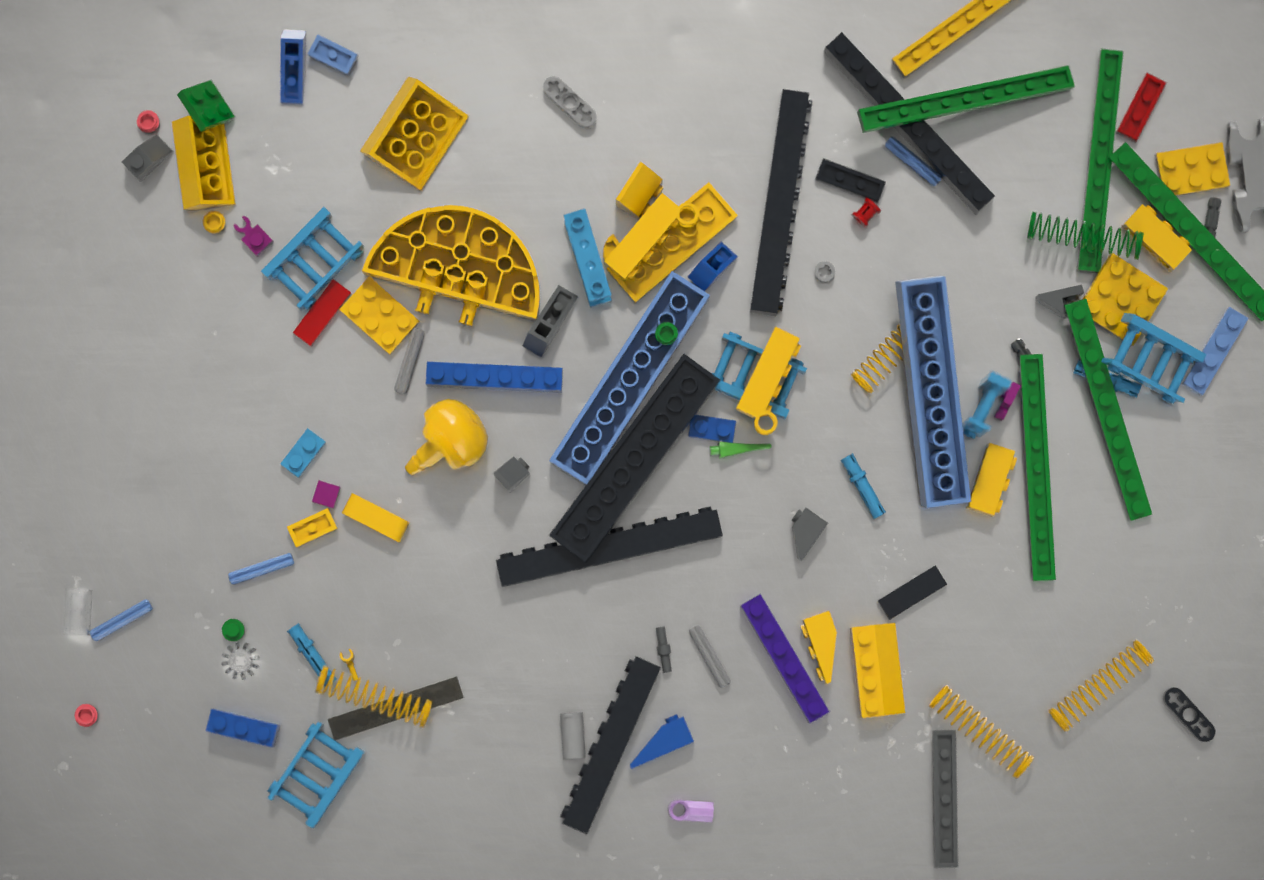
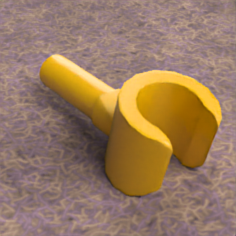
M349 649L351 656L349 659H344L342 652H340V658L347 664L350 673L353 675V681L358 680L353 663L354 653Z

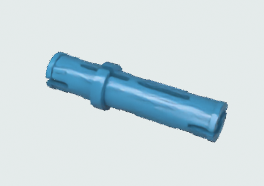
M1078 360L1073 373L1086 377L1082 362ZM1109 372L1116 392L1121 391L1137 398L1142 384L1123 378L1121 374L1116 375Z
M852 453L840 460L850 476V482L854 483L872 518L875 519L886 513L865 476V470L862 471L854 454Z
M298 623L287 632L298 646V652L303 653L319 677L325 665L327 667V664L314 647V641L312 639L309 640ZM328 669L324 687H326L332 674L330 669Z

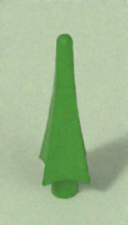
M719 442L717 443L718 446H710V455H719L720 459L749 451L770 449L772 445L769 443L742 444Z

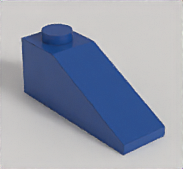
M283 30L280 55V102L303 103L306 31Z
M676 714L665 719L666 724L660 727L630 763L631 769L694 742L684 717L679 718Z

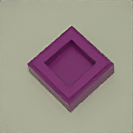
M318 480L312 502L334 509L341 487Z

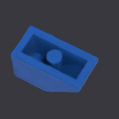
M721 241L697 264L688 278L705 292L738 256Z

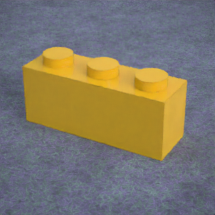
M1142 204L1121 227L1125 231L1129 229L1132 237H1134L1137 230L1138 232H1144L1142 246L1171 272L1192 251L1189 247L1190 243L1184 237H1178L1172 232L1174 229L1168 222H1162L1156 217L1157 212L1149 205L1145 207Z
M992 443L987 444L970 495L971 502H968L967 509L991 517L995 515V512H1000L1003 500H1000L1002 491L1006 492L1010 479L1007 478L1009 469H1014L1017 458L1014 457L1015 451Z

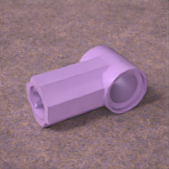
M673 800L668 805V814L671 818L678 821L712 822L714 803ZM676 804H682L685 811L683 815L677 817L673 814V807Z

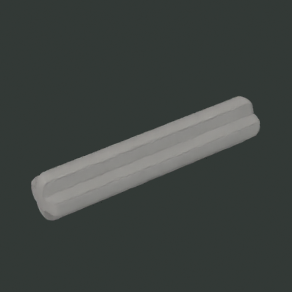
M413 328L395 384L394 390L396 392L405 394L424 336V331L421 329Z
M699 625L691 628L689 632L718 685L721 688L727 686L731 681Z

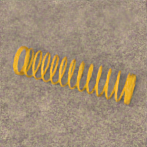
M900 324L897 325L900 333L891 331L893 339L885 337V342L888 346L882 343L879 344L882 353L878 350H873L875 358L867 356V361L870 365L862 362L861 367L863 371L855 369V372L851 373L852 378L868 393H872L874 390L857 371L865 375L877 386L879 384L869 375L863 365L869 367L885 380L869 360V358L874 360L888 373H891L875 354L877 352L897 367L884 352L881 345L903 361V358L896 353L887 341L889 339L903 349V346L893 334L895 333L901 337Z
M1138 640L1133 641L1135 650L1129 646L1126 647L1128 655L1119 652L1121 661L1117 658H1112L1114 666L1109 663L1105 664L1108 673L1103 669H1099L1101 678L1092 674V680L1095 685L1089 680H1085L1087 689L1079 685L1078 690L1081 696L1075 691H1071L1074 701L1065 696L1064 701L1068 708L1063 703L1057 702L1060 712L1055 708L1049 709L1053 719L1065 732L1070 731L1066 722L1071 728H1073V725L1065 716L1060 705L1080 722L1066 699L1072 702L1085 717L1087 715L1077 702L1074 694L1094 711L1080 688L1086 691L1101 706L1087 682L1106 700L1108 698L1102 692L1094 677L1099 679L1114 694L1101 671L1119 689H1121V686L1111 674L1108 666L1113 668L1128 683L1114 660L1118 661L1135 678V675L1126 665L1121 654L1127 657L1142 672L1129 653L1128 648L1146 666L1149 667L1148 663L1152 664L1154 662L1151 654Z
M326 665L323 667L316 686V693L323 695L329 686L328 695L331 698L338 688L337 700H340L347 689L346 703L350 702L355 693L354 705L357 706L363 697L362 707L365 709L372 698V712L377 708L381 700L379 713L383 714L389 704L388 717L393 715L398 705L396 718L399 720L406 709V723L409 722L415 710L413 724L414 726L417 725L421 718L419 726L424 728L432 706V700H426L416 721L420 703L419 696L407 719L412 694H409L399 716L403 691H401L390 714L395 692L394 688L382 710L386 691L385 685L373 708L378 683L375 684L365 705L369 680H367L356 703L361 677L358 678L354 690L348 699L353 676L351 674L339 697L344 671L341 673L336 687L331 694L336 670L333 669L329 681L322 692L329 669Z
M945 685L940 690V692L935 696V698L931 701L929 707L933 709L939 703V701L950 691L948 697L946 698L940 709L937 711V714H939L953 699L957 697L954 704L944 717V720H946L962 703L964 704L958 712V714L956 715V717L954 718V720L951 722V725H953L966 711H968L971 708L967 717L958 728V731H960L975 715H977L975 721L966 732V737L979 723H981L985 719L981 728L979 729V731L974 736L971 742H974L988 727L991 726L989 732L978 746V748H981L982 745L992 735L999 731L997 736L989 746V748L986 750L985 754H987L1002 738L1005 737L1002 745L997 750L995 755L992 757V760H994L1004 748H1006L1010 743H1012L1011 747L1009 748L1008 752L1001 760L999 765H1001L1015 750L1019 748L1016 756L1006 769V771H1008L1023 755L1026 754L1024 760L1013 774V777H1015V779L1019 778L1032 763V761L1034 760V756H1028V751H1025L1018 757L1022 746H1017L1012 750L1015 740H1011L1007 744H1005L1008 738V734L1001 736L997 740L1001 733V729H996L994 732L991 733L994 727V723L988 724L983 729L984 725L987 722V717H984L977 722L980 716V711H977L969 718L970 714L973 711V706H969L962 712L966 705V700L961 701L957 706H955L959 700L960 695L957 694L948 701L953 692V689H949L950 686Z

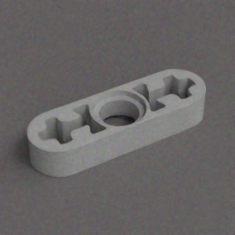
M552 76L545 80L543 85L544 93L579 126L590 128L596 123V112L561 79ZM549 83H558L557 88L561 93H563L564 89L567 91L561 96L560 100L556 99L559 97L556 91L549 92ZM572 96L576 99L575 107L566 108L563 101L566 97ZM580 104L584 106L581 108L584 114L591 113L590 118L592 121L586 120L582 122V115L579 112L576 115L573 114L579 109Z

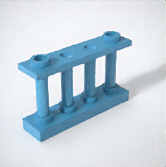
M325 207L261 270L269 280L272 277L278 278L301 300L296 305L301 311L304 308L308 310L316 302L315 297L351 260L356 261L363 253L361 249L364 246L360 241L353 245L330 223L331 220L329 218L332 215ZM319 229L325 230L348 252L339 262L315 240L314 234ZM303 245L312 248L332 268L323 278L299 256L298 250ZM288 261L290 263L293 261L317 284L308 294L283 271V266Z
M581 209L563 215L590 308L611 302V291L586 210Z
M1124 313L1121 322L1128 325V331L1114 359L1103 358L1101 362L1108 365L1107 369L1116 374L1121 372L1161 394V399L1170 404H1174V402L1184 403L1185 398L1176 394L1189 365L1193 364L1194 361L1203 362L1206 354L1135 314ZM1141 332L1146 335V341L1133 368L1130 369L1122 363L1136 333L1139 334ZM1159 342L1164 345V351L1151 379L1140 373L1154 344ZM1177 352L1182 355V361L1167 389L1158 383L1172 354Z
M729 332V334L724 333L722 336V340L727 341V345L715 373H712L721 380L714 390L740 400L745 391V386L743 385L756 355L761 356L764 350L742 341V336ZM735 346L748 350V353L736 381L730 385L723 382V375ZM794 358L788 362L792 367L783 383L777 400L774 399L773 402H769V405L772 406L770 412L784 420L789 412V409L785 408L787 405L785 402L797 373L805 374L807 370L806 367H803V362Z
M992 371L981 380L978 388L982 389L981 393L983 396L973 417H969L962 423L965 436L975 439L976 436L980 438L989 431L991 426L984 424L996 397L1001 396L1009 389L1012 383L1011 380Z
M318 722L316 725L312 723L305 734L308 738L278 782L274 780L267 790L270 793L268 796L269 800H274L277 795L306 814L305 817L308 820L305 824L311 828L316 827L365 753L359 747H356L354 750L351 748L348 750L320 731L324 725L322 722ZM314 738L344 757L343 760L346 763L342 769L334 768L307 750ZM302 757L331 776L330 779L333 782L329 788L326 786L324 788L295 769ZM289 776L318 795L320 802L316 807L313 805L310 807L282 788Z

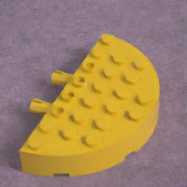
M444 205L425 208L403 217L387 229L377 243L374 244L362 269L364 275L419 289L421 293L415 311L421 313L424 305L423 314L430 313L433 296L437 294L463 301L464 306L459 323L465 325L468 316L467 326H473L476 309L480 306L536 321L538 318L540 288L537 272L528 250L518 236L500 220L474 208Z

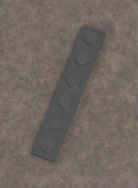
M932 730L934 867L954 868L958 867L956 730Z

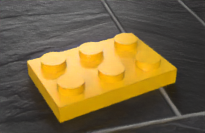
M1222 142L1155 154L1159 178L1176 196L1230 187Z
M370 276L339 309L389 355L420 322Z

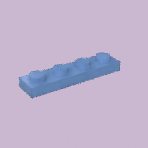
M1231 307L1227 308L1202 350L1206 354L1204 361L1195 362L1183 385L1201 396L1205 393L1249 318Z

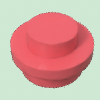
M147 110L139 114L137 126L142 132L152 133L159 127V117L155 112Z
M90 704L80 705L75 711L76 722L84 727L93 725L98 718L96 708Z

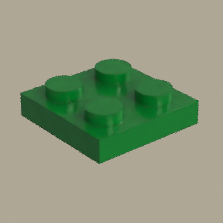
M212 80L185 88L177 94L201 132L230 122L235 117Z

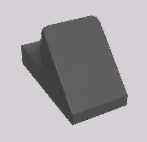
M1081 284L1041 293L1036 296V301L1064 318L1066 312L1063 300L1066 303L1078 301V296L1084 294Z

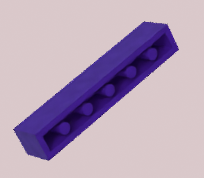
M759 594L740 606L808 723H812L829 713L830 711L762 595Z

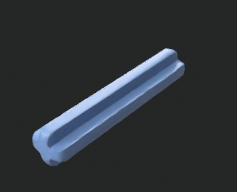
M890 137L885 143V146L932 186H936L942 179L941 175L895 137Z
M287 553L230 572L228 577L231 584H237L294 564V559L291 553Z
M145 599L90 631L92 639L99 641L153 609L151 603Z

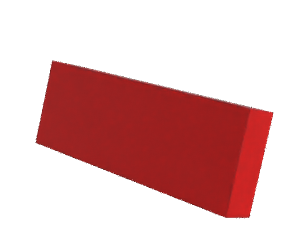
M1146 73L1116 133L1136 143L1167 82Z
M332 279L292 333L309 346H312L350 296L351 292Z

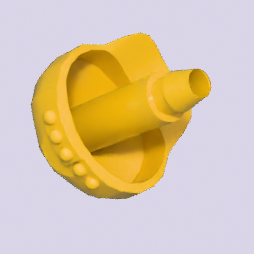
M452 399L442 400L430 406L424 413L425 425L423 428V435L428 441L416 450V455L411 457L405 465V469L410 475H414L425 470L426 467H432L443 457L446 458L454 470L463 466L471 467L483 456L488 444L486 429L478 415L464 403Z

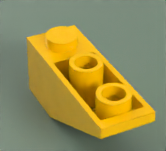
M826 611L802 620L804 625L800 627L804 638L809 637L811 646L808 647L812 660L816 659L819 667L816 668L820 681L824 680L825 684L831 683L837 631L830 611Z

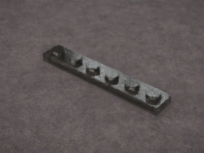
M456 676L403 694L399 716L409 694H412L408 716H410L419 696L420 703L417 713L422 711L427 699L432 700L431 709L463 699L464 696L458 677ZM399 696L393 697L390 714ZM387 700L383 701L382 710L384 709ZM379 702L373 712L371 711V705H369L365 709L360 708L327 719L334 740L336 741L396 721L398 705L391 717H388L389 704L383 714L379 713L381 703ZM406 709L400 719L405 718Z

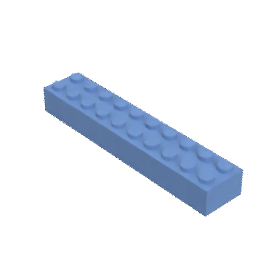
M671 271L550 458V463L584 485H587L616 444L710 297L708 293ZM669 322L677 328L678 337L674 343L663 345L657 341L655 331L661 323Z
M935 276L896 281L895 286L921 506L931 508L971 502L946 277Z

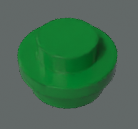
M664 322L656 328L655 336L659 343L670 345L676 341L678 330L672 323Z
M229 619L222 626V634L229 641H238L244 635V625L237 619Z

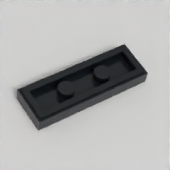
M824 158L815 178L816 181L864 199L868 198L875 203L879 202L886 181Z
M935 565L879 599L878 603L890 620L946 586L947 583Z

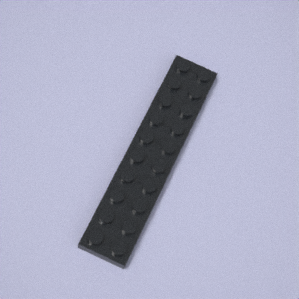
M683 354L549 536L586 563L721 380L686 354Z

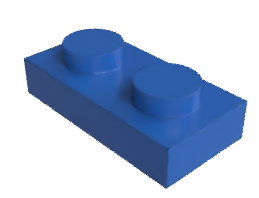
M695 415L690 422L688 437L733 443L736 421Z

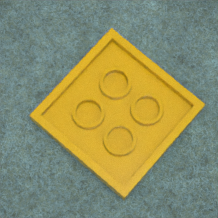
M1112 253L1106 259L1083 299H1087L1093 322L1123 340L1128 331V325L1121 322L1124 313L1135 314L1149 321L1168 288ZM1141 332L1139 334L1136 333L1131 346H1134Z

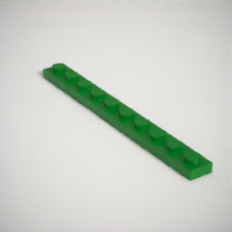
M1101 49L1099 55L1082 223L1086 221L1085 242L1091 224L1095 223L1094 243L1099 227L1103 224L1102 247L1112 161L1108 157L1113 154L1123 51ZM1082 230L1077 271L1099 273L1101 270V231L1096 247L1092 252V231L1087 246L1083 250Z
M1068 65L862 108L857 111L862 132L866 133L1070 90L1075 87Z
M1124 142L1108 158L1175 230L1190 243V246L1258 319L1264 321V290L1136 152Z
M1087 299L1064 305L1129 519L1132 521L1152 515L1112 380L1107 369L1108 367L1101 362L1104 354Z
M1043 354L1019 355L1032 580H1056Z

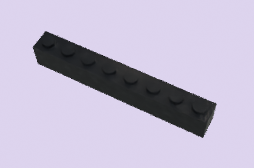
M637 656L635 660H629L625 672H628L625 681L620 680L615 691L619 693L616 702L611 700L606 713L610 714L607 723L602 721L597 734L601 735L598 743H592L588 755L592 757L589 763H584L580 770L581 782L579 785L574 784L569 795L573 800L570 806L565 804L560 817L564 819L562 824L582 833H588L661 667Z

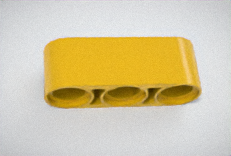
M351 493L342 511L344 515L399 543L410 523Z

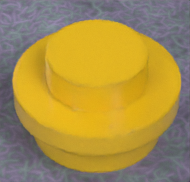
M210 211L203 218V226L210 233H219L225 227V218L218 211Z

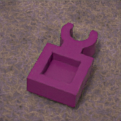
M243 216L242 218L246 221V226L244 228H239L237 224L233 226L237 232L245 234L241 240L258 256L274 241L258 224L252 228L251 221L248 217Z
M1012 382L1009 389L1000 396L1003 399L994 418L1000 421L1004 420L1021 385Z

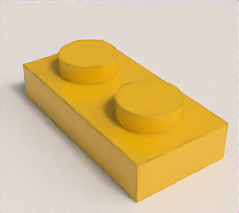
M329 508L287 526L296 548L338 529Z

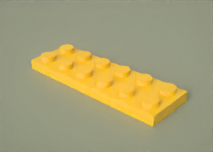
M710 182L684 202L692 203L697 207L699 212L697 223L690 228L681 227L679 224L676 228L671 226L666 232L669 235L661 245L657 243L652 249L654 254L647 262L642 261L638 265L640 270L632 280L628 277L624 281L608 267L606 268L634 303H637L663 281L671 271L676 270L738 217ZM684 209L679 214L680 218L684 221H691L695 217L690 209Z

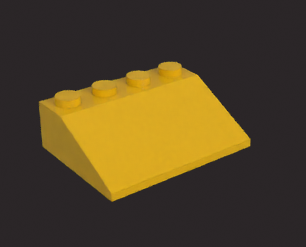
M408 76L360 152L421 191L469 115L420 80Z

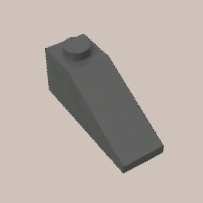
M558 285L529 330L522 346L542 357L578 296Z

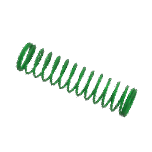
M1032 211L1027 239L1032 240L1034 238L1040 220L1039 241L1043 239L1048 224L1047 242L1050 243L1057 224L1056 244L1058 245L1066 225L1065 246H1068L1075 226L1074 248L1077 247L1083 230L1082 248L1084 250L1092 231L1091 251L1093 252L1101 231L1100 253H1102L1110 232L1108 253L1111 255L1119 233L1118 257L1121 255L1127 237L1126 257L1129 258L1136 238L1134 259H1139L1144 232H1138V230L1135 232L1129 249L1130 230L1128 229L1120 248L1121 228L1119 227L1111 247L1112 226H1110L1102 247L1103 224L1099 227L1094 243L1095 223L1093 222L1085 242L1086 221H1083L1076 241L1077 219H1075L1067 240L1069 223L1067 217L1058 240L1060 216H1057L1050 236L1051 214H1049L1041 235L1042 212L1039 213L1035 225L1037 212Z

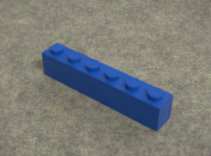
M427 362V387L562 393L563 368Z

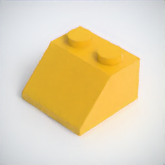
M639 162L617 196L616 206L639 220L641 215L643 216L651 205L649 203L652 198H658L664 188L661 185L663 179L645 164Z

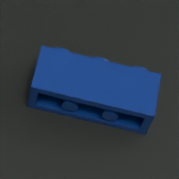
M211 709L206 731L275 747L280 725L218 709Z

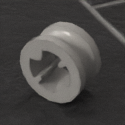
M820 262L815 268V275L818 280L828 282L833 279L835 268L830 262ZM824 266L830 267L829 271H832L831 275H826L825 278L821 277V273H818L819 268L823 269Z

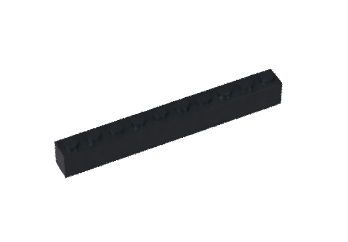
M842 32L825 47L824 53L874 106L905 100ZM925 120L894 126L975 214L979 213L993 200L995 195Z
M782 90L750 307L751 313L777 316V312L782 311L784 298L780 297L781 289H785L787 276L783 275L784 266H789L790 254L786 253L787 244L792 245L793 231H789L790 223H795L797 212L796 209H793L794 200L798 201L800 188L796 187L797 178L801 179L803 165H799L800 156H805L806 143H802L803 134L808 135L809 121H805L806 113H811L813 101L809 99L808 92Z
M711 506L698 509L699 513L690 515L689 512L676 514V519L668 520L667 517L654 519L655 524L650 525L640 522L632 524L633 529L624 530L623 527L611 529V534L606 535L586 563L564 546H558L557 542L545 544L542 550L536 551L535 547L523 549L520 555L513 556V552L501 554L500 559L496 560L501 586H511L722 537L723 534L717 509L712 510Z

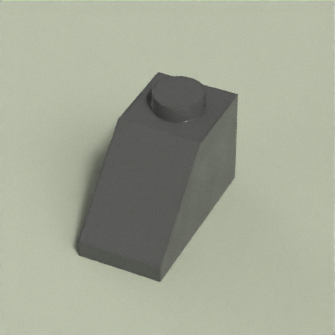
M155 135L137 146L122 163L141 182L173 150L158 135Z
M512 457L493 474L511 492L530 475L527 471L529 465L521 457L518 460Z
M805 508L803 512L799 509L792 519L795 522L792 530L796 553L800 561L804 559L828 524V522L808 508Z

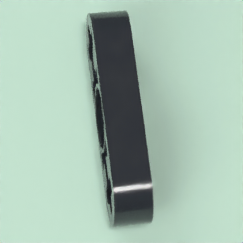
M1169 688L1164 692V704L1197 740L1208 742L1214 738L1216 733L1215 727L1179 688ZM1170 692L1172 694H1179L1177 700L1181 704H1183L1184 701L1187 702V704L1182 706L1178 712L1176 711V708H1178L1179 705L1176 702H1169V699L1171 698L1169 695ZM1187 708H1191L1195 712V718L1192 721H1186L1183 718V712ZM1201 718L1203 721L1199 722V724L1204 728L1209 727V736H1200L1201 730L1199 727L1195 726L1193 729L1191 725L1197 723Z

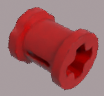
M868 198L864 200L865 203L857 212L851 214L865 228L868 226L871 218L876 213L879 214L881 212V209Z

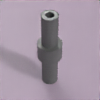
M665 627L656 628L659 645L656 646L657 653L661 657L663 673L671 672L670 644H667Z

